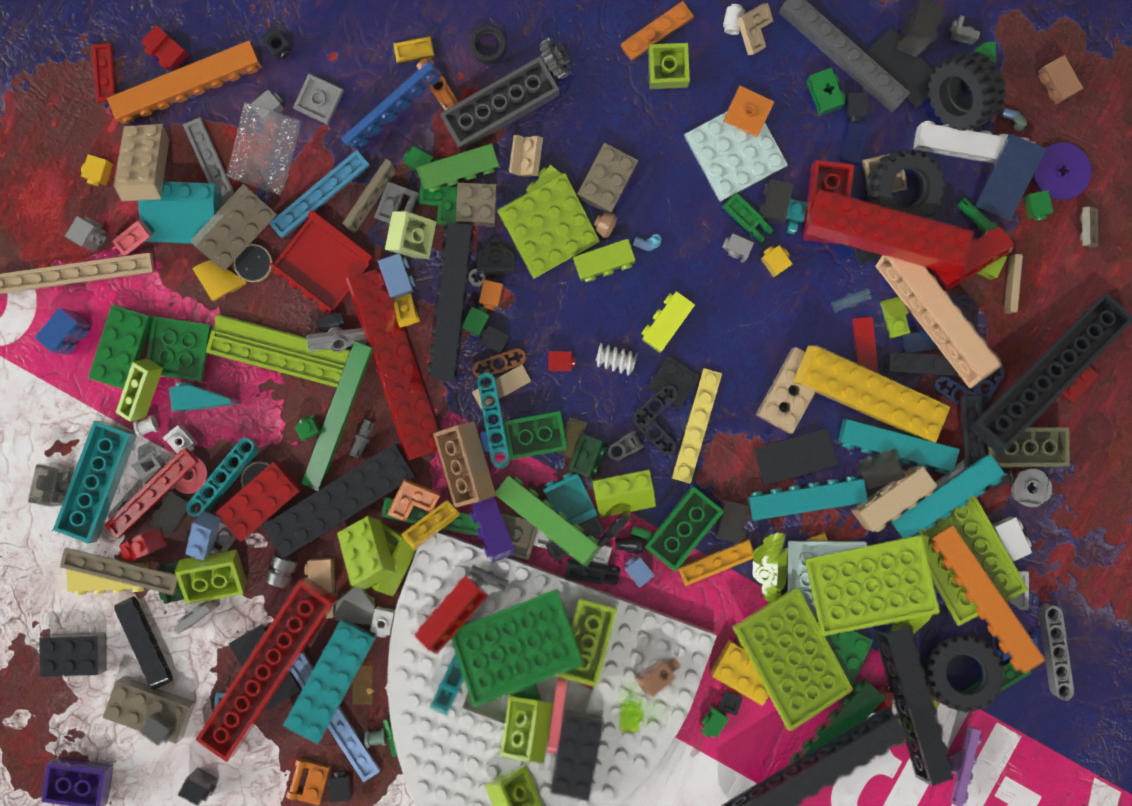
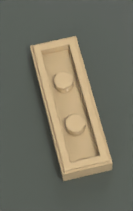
M1021 254L1009 256L1004 313L1011 314L1018 311L1023 259Z
M523 365L495 379L499 399L532 382ZM489 382L483 387H489L492 384V382ZM478 388L472 393L480 408L482 409L480 393ZM489 398L486 400L485 404L490 405L491 403L495 402V400Z

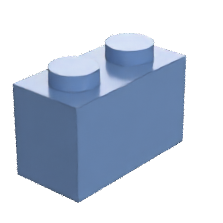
M399 253L378 261L391 298H397L414 292L413 287L416 285L413 276L408 275L407 269L409 264L406 257L402 258V255Z
M202 512L192 524L186 550L187 555L203 561L214 549L221 518L206 512Z

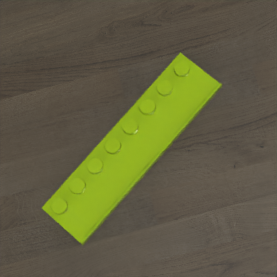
M220 314L215 316L216 320L210 334L206 353L338 387L351 349L346 348L342 352H334L331 349L309 351L306 337Z

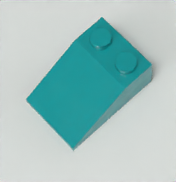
M176 383V387L169 388L172 411L186 412L240 404L238 399L203 387L193 386V383Z

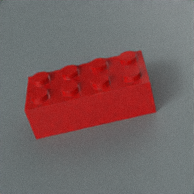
M815 160L811 165L803 240L841 245V243L805 233L819 189L851 197L853 164Z
M277 460L216 511L215 514L221 518V521L242 542L302 491L303 488Z

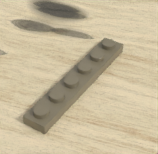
M64 548L60 563L61 568L170 595L176 594L178 586L176 574L71 548Z

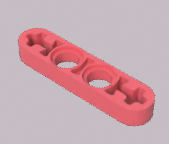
M562 677L557 678L547 753L557 754L567 687V679Z

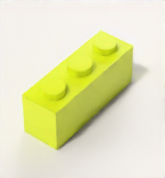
M675 292L674 295H668L663 302L666 304L665 308L662 311L658 309L653 316L655 322L652 326L647 325L641 333L644 335L642 340L659 353L662 352L695 306V304L678 292Z

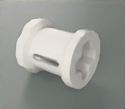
M153 415L141 422H133L134 431L139 438L143 437L146 433L159 431L157 420Z

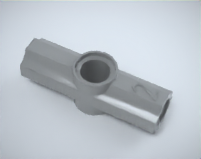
M333 327L325 333L306 335L309 351L331 349L334 352H342L347 347L353 346L354 341L367 344L363 328L342 330L340 327Z

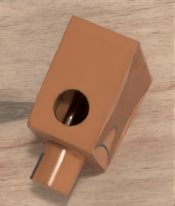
M675 657L667 662L658 660L635 676L634 679L644 694L653 698L676 679L673 672L680 668L681 665Z

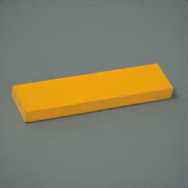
M747 539L680 566L678 570L684 585L687 586L753 559L754 550L750 540Z

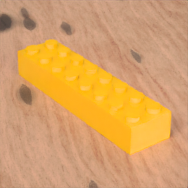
M817 346L807 347L793 381L915 437L934 443L938 439L950 409L949 406Z

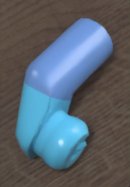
M654 234L647 240L636 236L633 245L645 251H651L660 246L662 238L658 234Z

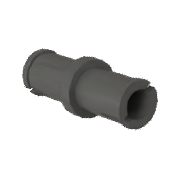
M364 419L358 435L356 434L354 437L356 440L349 455L361 459L366 444L370 442L368 439L375 423Z
M474 564L468 575L484 582L486 586L489 584L502 591H505L509 582L508 579L493 574L494 571H486Z

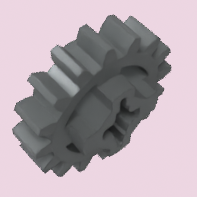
M550 37L540 43V50L543 53L541 58L545 62L548 71L553 72L554 76L557 75L558 79H563L570 75L571 66L568 64L570 58L566 54L564 47L561 44L558 45V42L554 41L553 38L550 39Z

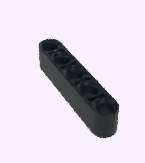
M132 596L115 604L116 615L151 689L156 690L173 681L172 673L137 598Z

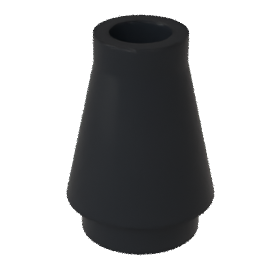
M639 536L616 538V550L636 555L643 553V538H639Z

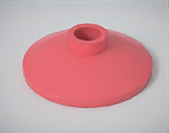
M196 457L199 463L190 470L194 473L193 477L191 478L188 472L174 486L176 490L186 494L195 493L206 482L208 472L206 465L201 459Z

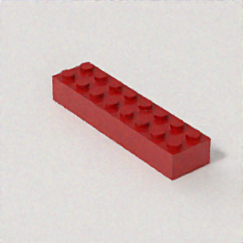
M819 189L814 200L805 234L959 276L966 267L974 232Z

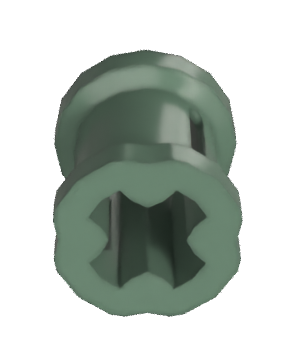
M382 728L381 731L372 732L365 730L364 740L366 748L381 744L386 746L385 728Z

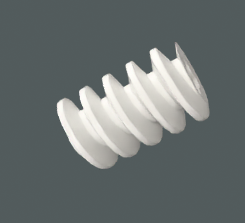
M600 343L596 358L597 367L604 363L605 369H608L612 365V371L619 367V372L622 374L626 369L629 376L633 371L637 354L632 357V351H629L625 355V349L618 353L617 347L610 351V345L603 349V345Z

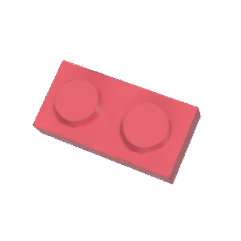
M140 219L112 242L123 256H127L153 236L143 220Z

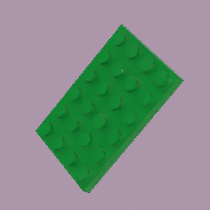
M558 589L466 624L451 638L473 707L481 706L584 666Z

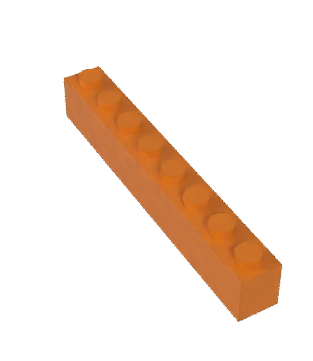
M246 41L108 97L107 100L115 119L121 124H129L135 118L149 116L155 110H163L170 107L172 103L184 102L188 99L187 97L192 95H201L209 88H218L224 82L238 80L241 75L246 73L253 74L262 65L255 47L250 41Z
M949 525L930 537L932 541L930 545L936 553L940 552L944 558L941 560L948 570L951 569L955 574L953 579L958 586H963L966 591L964 595L970 603L974 602L978 608L975 610L982 620L985 619L989 624L987 629L993 637L997 636L1000 641L998 645L1005 654L1008 652L1012 658L1010 663L1015 670L1026 673L1045 661L954 526Z

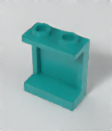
M571 471L562 476L563 480L559 482L553 480L545 484L546 488L543 491L549 503L554 506L552 508L553 511L557 514L559 511L569 518L567 522L571 525L574 523L578 525L598 515L578 473L574 474Z

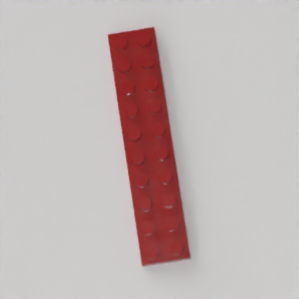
M381 269L347 277L346 281L368 346L374 348L372 357L407 461L438 451L433 433L439 431L404 327L400 328L397 322L394 308L395 301L389 295Z

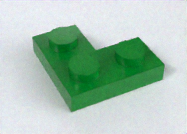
M420 185L419 205L438 206L437 225L448 226V223L457 224V187L440 186L441 189L430 192L429 189L423 190L422 185Z

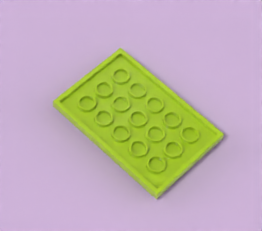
M974 495L967 499L969 502L963 507L959 508L957 506L952 509V514L944 519L940 517L935 520L936 524L930 529L926 530L923 528L918 532L919 535H922L932 581L957 626L977 617L978 614L975 610L978 608L974 602L970 603L964 595L966 591L963 586H958L953 579L955 575L951 569L948 570L941 561L944 558L940 552L936 553L930 545L932 543L930 537L949 525L954 526L1005 602L1028 591L1022 577Z
M922 535L804 559L822 636L940 613Z
M793 588L732 627L787 730L792 731L853 690L825 636H822L820 627L799 588Z

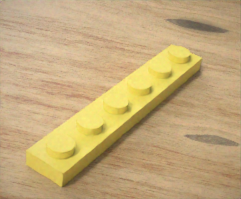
M705 368L702 370L672 479L691 484L722 373Z

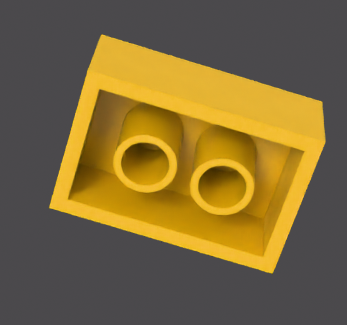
M728 639L710 671L712 677L763 706L769 694L744 648Z

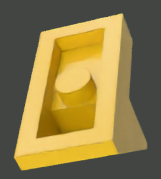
M411 293L394 298V308L400 328L420 321Z

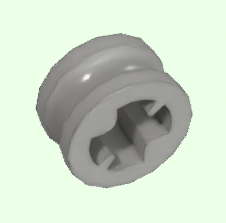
M473 269L468 277L470 283L477 287L482 286L484 280H486V275L480 274L482 280H478L479 282L475 283L472 276L473 274L476 275L477 269Z

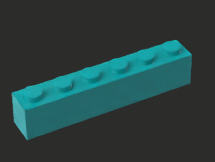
M843 420L837 441L843 443L842 447L854 449V446L859 447L861 452L872 454L873 451L880 453L879 457L891 459V456L898 458V462L909 464L912 461L917 463L916 466L924 467L925 469H928V466L934 467L935 472L947 474V471L954 472L959 449L851 420Z
M986 455L935 489L930 496L917 501L918 504L913 508L902 511V515L899 518L890 521L902 538L918 536V532L923 528L928 530L936 524L934 521L938 518L944 519L951 515V510L955 507L961 508L969 502L967 499L973 495L978 497L986 491L984 488L988 485L994 486L1002 481L1001 477L1005 474L993 457Z
M857 476L846 477V481L840 482L838 479L827 480V484L820 485V482L808 483V487L801 488V485L789 486V490L782 491V488L770 489V493L763 494V491L751 492L752 496H747L750 519L753 521L868 502L864 479H858Z

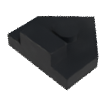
M495 236L490 240L489 244L476 254L477 274H486V277H505V274H515V253L506 248Z

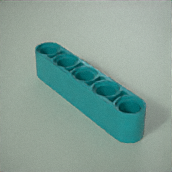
M483 373L478 378V388L491 459L495 467L505 468L509 464L510 458L496 383L492 374ZM485 380H490L492 382V384L489 387L482 386V383ZM489 398L495 400V403L491 406L485 404ZM491 417H497L499 419V421L496 424H490L488 422ZM499 435L502 437V441L494 443L492 438ZM498 454L506 456L503 462L495 460Z
M248 438L238 441L188 502L186 509L191 516L198 517L202 512L209 513L257 455L259 452L258 444ZM250 443L251 450L245 452V446ZM238 458V466L233 467V460ZM225 473L227 476L226 480L221 483L220 476ZM213 488L214 494L209 498L208 491ZM200 503L201 511L196 513L195 507Z

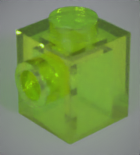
M635 701L620 703L619 731L639 732L640 722L644 721V710H640V705L636 704Z

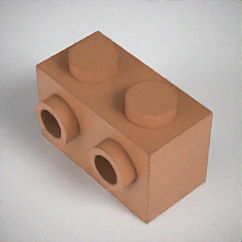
M1065 55L1045 65L1038 71L1040 81L1045 84L1048 89V95L1055 104L1084 89Z

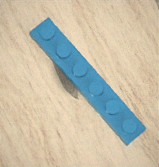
M357 150L354 151L269 224L283 239L308 218L307 215L311 210L317 211L370 165Z

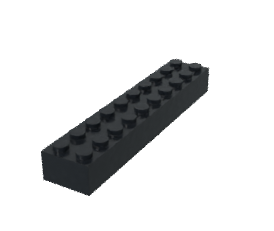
M1105 292L969 428L997 455L1006 451L1132 323V315Z
M887 706L720 806H799L807 797H814L824 787L833 786L839 778L847 777L856 768L868 765L873 758L885 755L889 751L888 749L902 745L909 738V735L898 717Z

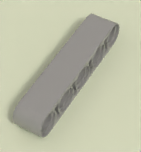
M1045 603L1040 606L1038 613L1049 689L1054 696L1062 700H1069L1074 695L1063 612L1059 607ZM1053 609V615L1048 617V611ZM1055 628L1056 633L1051 637V630ZM1058 647L1059 652L1054 656L1053 651ZM1061 666V673L1057 675L1056 670ZM1064 686V691L1059 694L1060 687Z

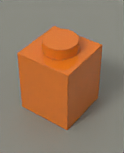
M484 280L479 300L484 309L494 310V307L499 308L503 284Z

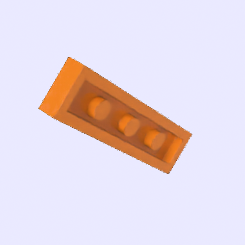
M682 1L621 43L620 46L630 61H633L646 52L650 44L659 43L692 20L694 16Z

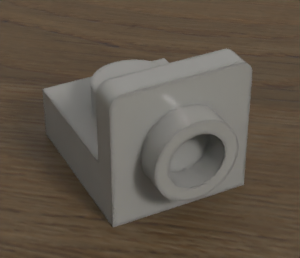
M960 15L951 24L950 32L952 34L950 39L973 45L978 40L980 32L976 31L973 27H962L965 16Z

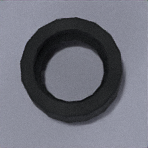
M484 25L478 27L473 32L470 38V48L474 58L482 64L492 65L498 63L506 53V39L499 28L492 25ZM486 34L494 35L499 41L498 51L491 56L481 54L477 48L479 38Z

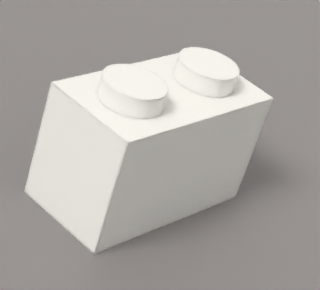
M1009 516L992 524L1012 562L1032 553L1030 549L1031 542L1024 536L1022 531L1023 525L1019 519Z

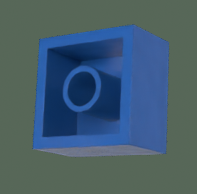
M59 308L34 338L50 352L68 355L76 349V344L79 340L88 335L91 325L75 311Z

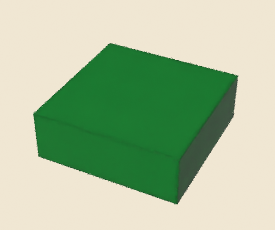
M632 526L630 531L631 534L649 540L652 534L651 531L637 526Z

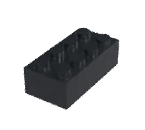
M565 709L550 786L551 794L589 801L604 725V718L602 716Z

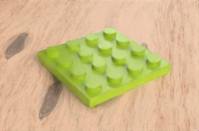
M565 173L497 210L534 279L600 242Z

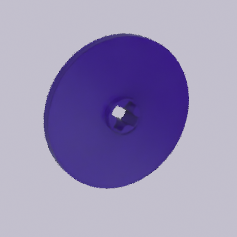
M1056 143L1047 147L1033 174L1035 184L1041 192L1048 190L1052 199L1068 200L1082 193L1089 184L1091 178L1090 161L1086 154L1073 144ZM1063 167V171L1066 173L1061 176V172L1058 170Z

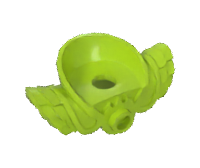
M784 533L770 534L763 539V545L755 549L753 553V576L755 580L762 584L761 589L765 594L764 598L770 603L782 596L781 590L784 589L787 581L788 548H783L786 537Z

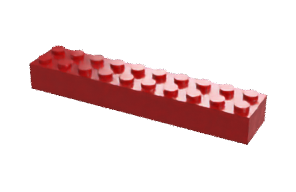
M308 577L299 581L195 740L225 762L229 761L236 754L338 601V598Z

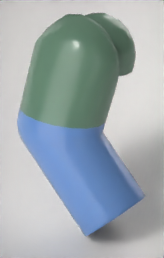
M1003 108L1001 117L1013 120L1016 123L1014 125L1015 130L1023 131L1025 126H1027V120L1019 111Z

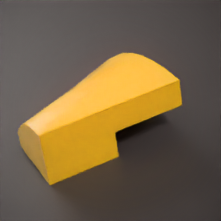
M212 260L192 268L214 302L229 292H234L247 284L244 279L228 269L224 271Z

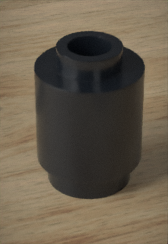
M336 311L318 316L319 320L315 321L318 331L323 333L328 332L333 327L341 328L345 326L342 313H337Z

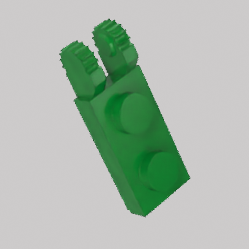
M737 193L723 205L722 208L759 242H763L765 239L755 229L758 224L766 233L771 234L773 232L772 228L763 220L764 218Z

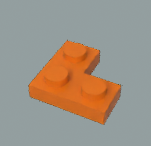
M404 479L388 510V515L406 522L413 506L431 512L440 494Z

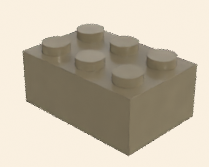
M604 143L577 194L578 199L605 213L612 214L638 164V160Z

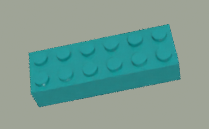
M93 421L53 531L88 544L98 541L137 438L136 433L104 421Z
M345 618L340 620L283 726L318 744L377 636Z

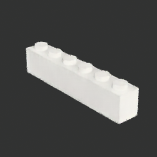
M924 121L916 129L913 149L995 163L1008 135H992V132L959 131L948 127L949 124L939 126L935 125V122ZM1020 137V138H1022V139H1024V140H1027V141L1030 140L1029 138Z

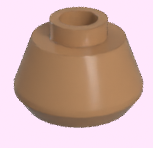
M603 213L602 216L598 215L594 225L597 226L596 231L603 238L610 236L618 219L616 214Z

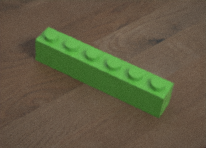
M508 476L495 492L496 496L580 563L588 566L601 549L597 545L599 541L591 535L585 536L582 533L584 529L576 523L571 525L567 522L569 518L561 511L558 514L553 511L552 508L554 506L547 500L543 502L537 498L539 494L533 489H525L523 487L525 483L515 476L513 479Z

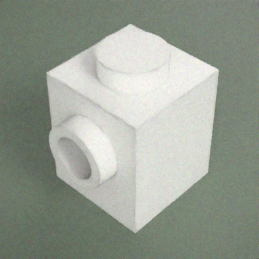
M377 606L374 611L370 632H374L375 636L378 637L390 635L395 610Z

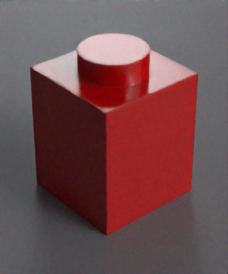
M548 351V371L571 372V368H575V356H572V352Z

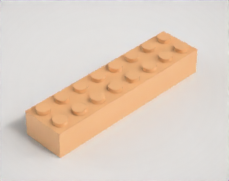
M882 255L876 268L969 388L985 379L1001 365L998 357L987 348L985 340L977 335L973 325L966 321L959 307L951 302L948 293L940 288L936 278L929 274L926 267Z

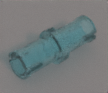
M865 288L854 294L848 293L846 297L832 301L833 311L837 313L849 307L854 308L856 304L871 300L872 296L869 295V289Z

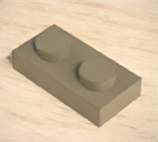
M1082 207L1080 215L1082 223L1080 239L1082 246L1098 247V209Z

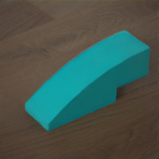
M456 653L429 706L430 709L447 716L464 681Z

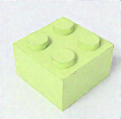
M392 212L385 250L412 258L429 259L436 221L409 212Z

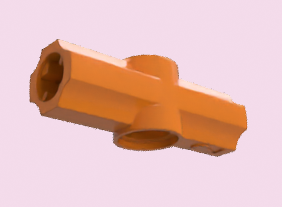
M431 57L421 60L416 65L418 70L428 61L434 64ZM441 75V79L437 83H443V87L439 90L434 89V85L429 87L445 111L459 102L446 83L445 78Z

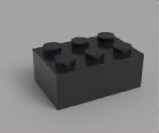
M106 632L47 634L40 637V677L100 675L107 671Z

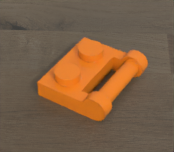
M297 758L290 790L287 791L286 797L291 800H300L319 806L331 766ZM308 768L309 772L303 793L298 792L303 769Z

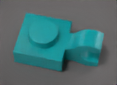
M788 199L784 219L789 220L787 233L795 234L798 222H804L807 209L806 202Z

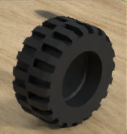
M964 51L944 60L936 66L931 74V80H929L928 87L930 90L928 91V97L931 98L930 105L934 107L935 115L941 118L942 123L949 124L948 127L952 129L969 131L989 122L1000 113L1005 103L1003 98L1006 97V90H1004L1006 83L1005 79H1002L1001 75L1003 73L1001 69L996 67L997 64L994 60L990 61L987 55L981 54L978 51ZM961 79L970 87L973 103H970L965 98L961 89Z
M911 150L894 151L889 156L884 155L880 158L881 162L874 164L872 167L874 172L869 173L867 177L870 179V183L866 184V190H869V194L866 195L867 201H871L872 204L925 219H927L926 216L932 217L935 214L934 209L939 208L942 204L939 200L941 197H944L945 191H942V188L946 186L945 180L941 178L944 175L943 170L937 169L939 166L938 162L931 160V156ZM904 169H909L918 178L919 191L916 198L910 204L900 206L893 199L891 187L896 175Z
M955 636L940 641L936 644L935 648L931 649L929 652L930 656L925 661V664H927L926 670H924L927 677L925 682L931 689V694L941 704L958 711L975 712L978 709L987 708L989 703H994L997 700L995 697L997 694H1001L1003 690L1000 688L1001 684L1005 683V677H1002V672H1005L1004 666L1000 664L1001 658L999 654L994 653L995 649L991 645H987L985 641L971 636ZM968 655L979 663L982 677L976 689L970 692H960L948 683L946 668L949 661L955 656Z

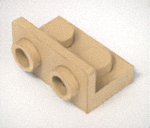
M514 135L509 167L510 173L521 177L538 176L543 143L542 137Z

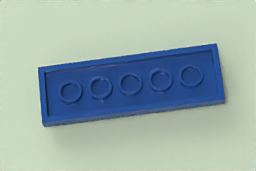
M428 61L341 138L343 142L356 148H362L367 145L370 137L379 134L387 122L391 123L394 121L401 110H406L411 106V101L416 97H421L425 94L428 86L436 84L441 79L440 76L443 74L441 69Z

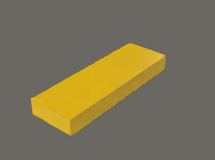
M446 500L403 532L402 537L415 550L460 516V513Z

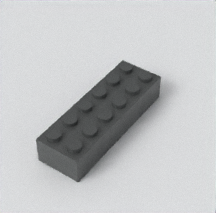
M538 57L440 113V116L460 152L555 99L559 96V88L541 57Z

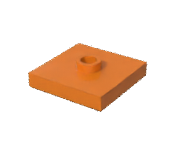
M739 86L723 122L754 137H758L774 101Z

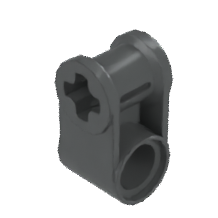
M634 430L608 447L607 454L613 460H620L629 454L637 452L645 447V445L640 442L636 435L637 431ZM614 446H618L621 449L619 457H614L611 453Z

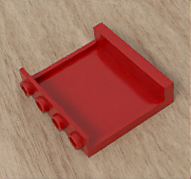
M311 210L307 215L309 219L274 264L270 262L269 265L273 267L272 272L280 278L282 276L288 279L287 283L294 289L299 287L303 290L302 295L310 301L313 299L319 303L317 307L325 313L327 311L334 312L350 292L346 278L365 273L375 259Z

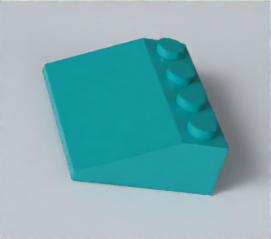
M163 182L161 199L138 200L140 219L143 220L153 234L145 242L193 244L191 239L220 209L221 187L216 184Z

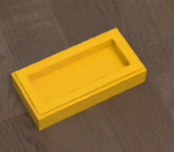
M431 36L393 44L397 64L435 57Z

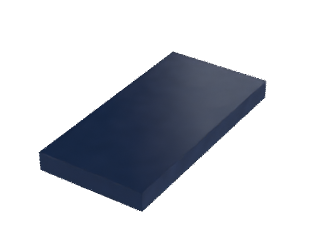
M1009 133L974 206L1011 220L1047 148Z

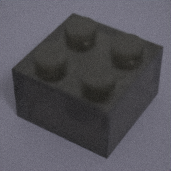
M920 0L905 17L896 49L914 57H917L922 51L924 52L930 42L933 43L937 38L938 32L936 30L943 19V15H941L943 6L930 0Z
M56 463L36 464L28 502L48 507L62 506L74 474V467Z

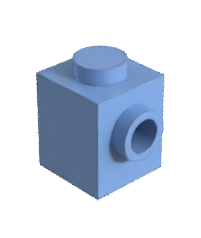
M633 556L625 562V570L639 588L655 576L640 556L637 558Z

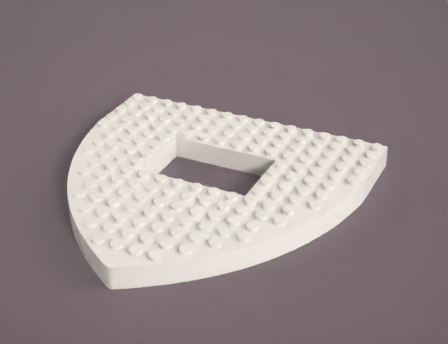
M441 531L437 532L417 548L395 610L388 659V700L392 733L401 769L416 806H493L485 785L497 777L522 766H527L543 806H618L647 777L677 735L689 713L717 635L713 631L512 557H506L492 563L491 558L486 557L482 546ZM473 564L486 571H494L493 574L508 579L509 582L505 591H502L489 584L486 586L484 582L470 576L489 595L462 626L554 589L559 590L571 625L579 596L617 606L618 611L598 686H592L583 713L604 718L589 801L550 793L556 754L547 753L546 750L545 763L526 762L500 756L506 719L465 704L464 702L468 694L465 681H463L447 716L429 708L456 652L451 639L438 655L427 651L414 634L431 616V613L444 601V598L456 587L458 581L465 575H469ZM675 657L681 665L680 668L673 672L676 679L653 698L644 694L634 677L658 660L667 662Z

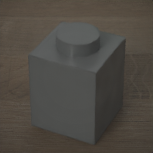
M156 712L149 717L139 733L159 746L161 743H167L174 734L172 730L176 725Z

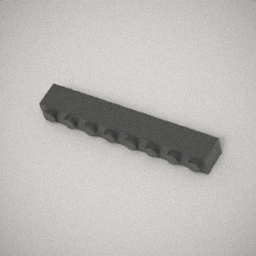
M787 0L782 5L779 11L780 15L891 113L910 94L907 89L806 0Z

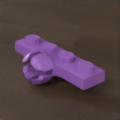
M971 726L967 727L962 752L957 751L950 756L953 772L956 774L951 803L954 806H964V803L966 804L968 801L969 793L967 789L973 780L972 769L978 757L976 753L977 745L979 746L982 741L981 731Z

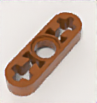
M513 349L476 362L473 365L472 371L479 378L481 374L476 373V370L479 369L478 366H489L487 362L491 361V368L494 372L490 373V369H487L484 373L495 375L523 365L526 361V355L521 349ZM515 352L523 355L520 358L521 362L517 363L516 360L510 361L512 366L508 367L505 355H509V358L514 357ZM497 358H501L505 362V366L502 369L494 367V361Z

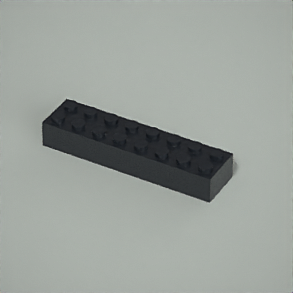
M448 223V228H444L443 234L446 247H442L441 259H443L444 264L439 269V278L442 281L441 286L438 285L437 287L439 305H435L434 310L437 323L433 324L432 336L435 337V340L430 345V355L433 357L432 363H428L427 374H430V378L434 380L457 382L474 230L472 225Z
M393 444L267 522L262 527L281 558H286L399 488L404 479L410 481L417 475L398 444Z
M894 622L873 629L890 690L894 693L893 701L898 718L909 735L905 742L915 777L931 786L954 779L952 775L953 767L946 754L948 752L947 746L941 737L942 729L935 717L937 712L931 703V691L926 685L924 679L925 671L919 662L920 654L914 645L912 629L909 626Z

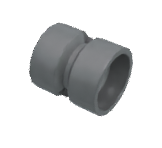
M273 555L270 564L272 569L268 571L265 582L277 587L289 588L293 578L291 573L295 572L298 562L289 557L282 559L280 555Z

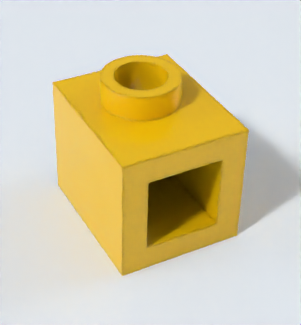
M88 154L86 162L81 167V177L87 179V183L94 186H99V184L107 185L113 164L105 159Z
M780 245L776 248L771 246L763 252L764 256L761 260L773 277L792 265L789 260V253L785 248H781Z

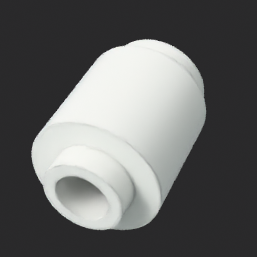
M732 4L727 7L723 24L725 33L731 35L739 34L740 27L737 18L746 12L741 5Z

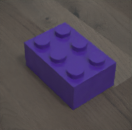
M54 758L46 765L41 802L65 806H105L108 804L113 765Z

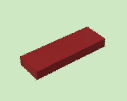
M111 43L92 45L96 101L103 103L108 102V97L117 94L113 45Z
M873 317L852 319L857 365L878 374Z

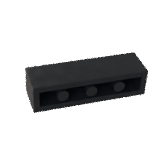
M885 353L884 373L961 377L944 355Z

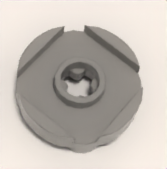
M1025 469L1018 471L1014 477V483L1011 484L1012 497L1021 505L1038 507L1050 498L1052 483L1041 470ZM1032 482L1036 489L1029 493L1027 486Z

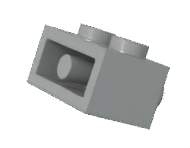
M77 216L65 237L82 247L96 252L98 247L105 242L107 231L103 230V225L86 216L84 219Z

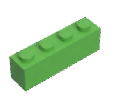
M488 144L418 166L416 169L423 190L429 189L432 192L441 189V184L447 183L448 186L459 183L458 179L465 177V180L476 178V173L483 172V175L494 172V167L499 165L493 145Z

